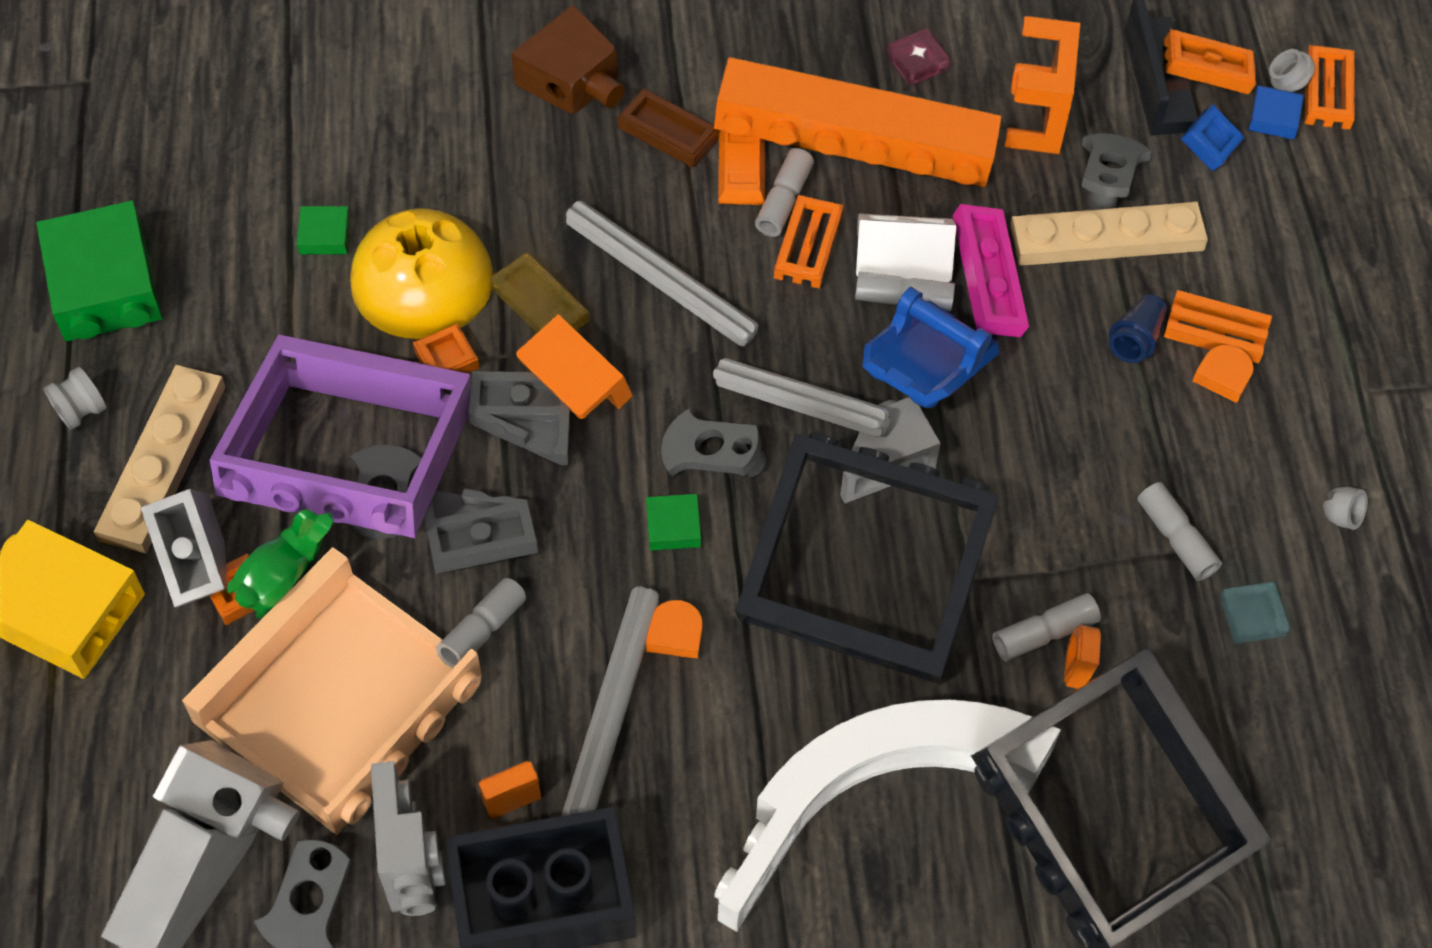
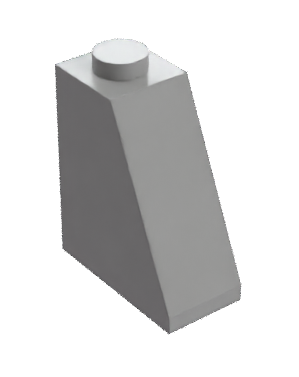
M163 809L101 937L119 946V948H182L252 845L257 833L238 839L178 809Z

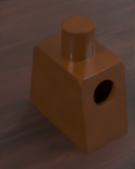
M573 5L511 53L514 84L568 113L579 112L593 99L610 109L616 106L623 97L624 86L616 81L618 69L615 47Z

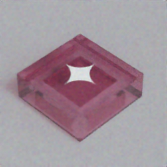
M927 28L888 44L887 56L909 85L948 70L950 58Z

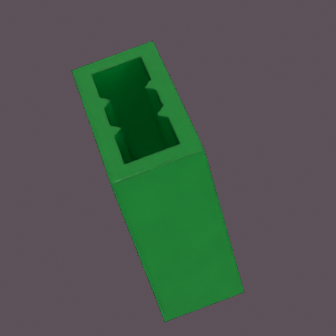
M133 200L36 222L52 313L65 342L76 339H89L97 334L127 327L136 328L162 319L144 229Z

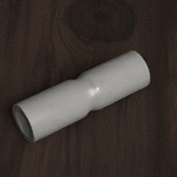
M793 148L788 152L774 181V187L769 191L755 220V226L761 233L771 237L781 234L795 204V197L800 194L814 164L812 155L807 151Z
M859 271L855 300L897 305L903 293L912 286L923 293L922 299L931 301L947 312H951L955 283L918 278L906 280L900 276Z
M1162 482L1149 486L1138 496L1137 501L1162 535L1169 539L1171 547L1196 581L1210 577L1222 566L1221 560L1197 528L1189 523L1188 516Z
M502 579L475 606L472 614L467 615L437 645L436 651L439 658L447 666L454 668L470 649L476 652L489 639L491 632L498 630L525 602L526 594L523 588L512 579Z
M1085 593L1046 610L1042 615L1031 616L994 632L992 636L993 643L1001 659L1007 662L1047 645L1052 639H1061L1072 634L1074 628L1079 624L1091 626L1100 622V610L1095 599L1089 593Z

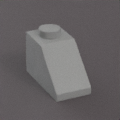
M908 397L900 401L888 400L879 404L878 406L888 409L889 416L891 417L890 426L887 427L885 434L881 437L859 432L852 451L859 452L861 447L881 451L890 457L888 462L909 467L910 463L916 462L936 469L940 441L920 406ZM843 471L840 496L845 504L890 487V485Z
M188 489L140 507L174 607L186 605L227 589L225 541L208 493Z

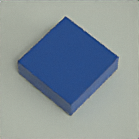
M1258 86L1254 96L1249 130L1294 139L1298 130L1303 95Z
M1212 104L1200 114L1180 139L1213 171L1223 164L1244 136Z

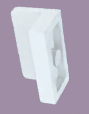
M858 214L857 276L858 272L862 271L900 276L906 280L911 278L950 282L952 280L956 224L953 219Z

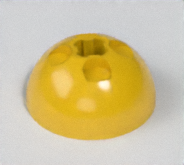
M425 208L400 211L377 223L360 242L352 261L350 274L352 297L361 315L379 330L407 339H422L455 324H458L460 328L468 324L486 305L492 292L494 280L490 256L478 235L455 216Z

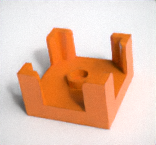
M1030 16L1024 17L1022 36L1057 40L1052 67L1022 63L1015 64L1011 85V93L1015 95L1014 101L1023 104L1046 106L1043 132L1009 127L1006 131L1005 147L1060 154L1074 95L1080 23Z

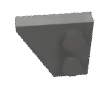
M471 371L468 411L471 425L559 465H568L571 410L532 372Z
M465 488L462 495L435 491L424 519L436 574L538 553L537 540L526 499L504 495L491 497L482 491Z

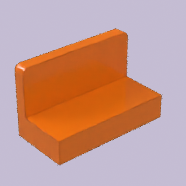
M559 314L516 353L520 362L580 419L585 418L606 398L620 409L633 397L624 376Z

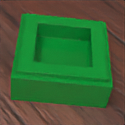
M300 206L297 235L299 255L347 254L350 223L348 206Z
M697 494L646 497L649 551L701 547Z

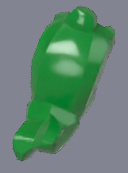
M309 509L299 511L295 515L291 526L281 531L278 537L257 547L241 564L234 578L228 582V594L235 592V600L240 606L254 609L256 611L255 618H263L298 582L308 568L309 563L315 560L322 546L324 536L333 524V513L330 511L317 515Z

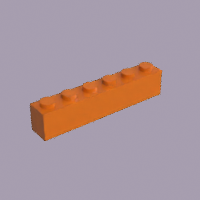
M729 57L717 98L714 129L727 131L734 135L760 137V139L772 141L780 145H791L818 151L825 155H837L864 161L871 165L888 166L910 171L918 175H929L956 181L964 185H975L985 188L995 156L1002 116Z

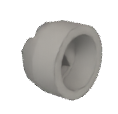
M1347 486L1335 488L1327 494L1329 500L1323 503L1325 517L1337 526L1353 530L1357 529L1362 524L1367 511L1368 499L1366 492L1362 489Z

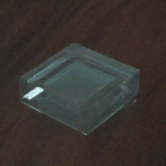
M1274 582L1223 590L1220 600L1235 644L1286 636L1290 627Z

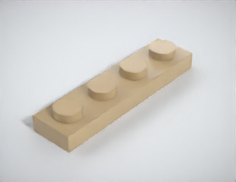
M1198 202L1012 216L1010 225L1018 266L1204 251L1208 241Z
M175 365L94 530L98 542L147 554L152 540L140 507L175 495L225 390L222 376Z

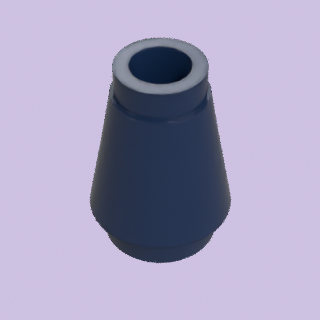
M1151 294L1144 295L1112 325L1109 331V347L1117 358L1128 363H1138L1154 353L1164 316L1167 312V306L1161 298Z

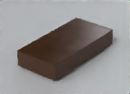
M645 88L639 92L617 117L618 128L692 168L698 164L719 139V130L714 129V125Z

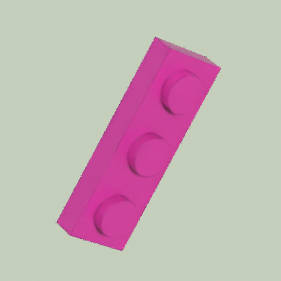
M960 204L953 214V220L956 224V234L976 330L982 328L990 334L1021 337L1029 328V323L1003 209Z

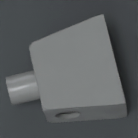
M213 740L180 745L153 796L161 802L238 839L256 833L260 829L284 841L292 831L300 813L297 809L276 799L283 785L280 779ZM239 794L242 799V804L239 801Z

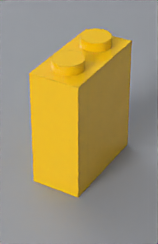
M27 520L17 534L10 536L6 540L0 553V638L85 679L145 593L134 570Z

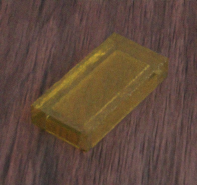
M527 252L490 277L492 289L536 333L558 314L575 330L589 322V311Z

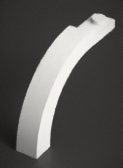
M924 700L891 705L866 712L818 736L797 752L773 776L759 795L756 819L761 822H758L744 846V851L748 853V856L738 871L732 867L727 870L715 891L714 897L719 899L718 921L736 932L739 930L803 827L824 805L840 793L871 777L901 769L945 767L974 772L976 764L971 758L972 754L1029 720L1032 716L980 702ZM1054 726L1049 727L1005 755L1027 793L1030 792L1054 749L1060 733V729Z

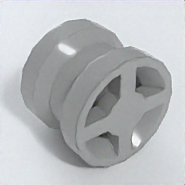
M80 367L70 371L68 379L62 383H50L43 387L44 393L54 410L70 430L78 427L81 424L82 418L89 413L99 414L106 410L105 402L97 388Z

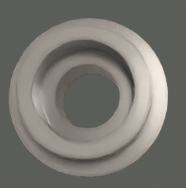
M1289 49L1280 53L1272 61L1269 68L1273 87L1287 92L1302 89L1310 81L1315 70V63L1309 54L1300 52L1297 49Z

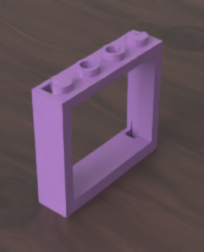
M278 334L210 458L215 495L234 501H244L277 508L284 512L298 513L301 510L309 509L320 515L331 511L334 515L333 522L346 523L378 530L386 534H397L415 538L469 416L470 374ZM290 357L296 358V363L291 362ZM289 386L440 418L406 493L253 461L251 458ZM444 389L452 390L451 394H444Z

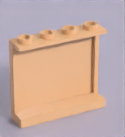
M332 547L182 701L195 725L223 747L280 779L283 782L280 790L283 794L335 835H338L347 824L353 825L366 814L371 805V797L373 796L371 764L394 761L398 776H400L409 762L411 753L421 742L428 743L437 736L445 723V716L458 702L461 704L467 702L474 695L480 685L482 674L478 653L473 649H470L454 668L447 666L439 658L436 647L442 639L352 573L349 559Z

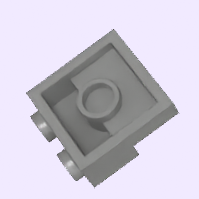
M394 761L371 764L378 875L392 912L401 911L402 914L408 916L431 913L435 910V906H437L436 886L446 884L442 851H439L437 832L426 831L422 813L417 812L416 802L412 801L409 780H399Z

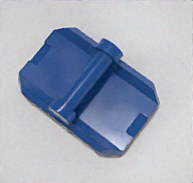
M911 286L901 296L890 326L865 344L862 366L872 377L886 382L903 392L917 405L932 408L938 404L939 400L950 396L999 354L998 341L992 339V334L984 329L979 328L975 331L955 319L954 315L938 307V305L931 301H925L922 299L923 293Z

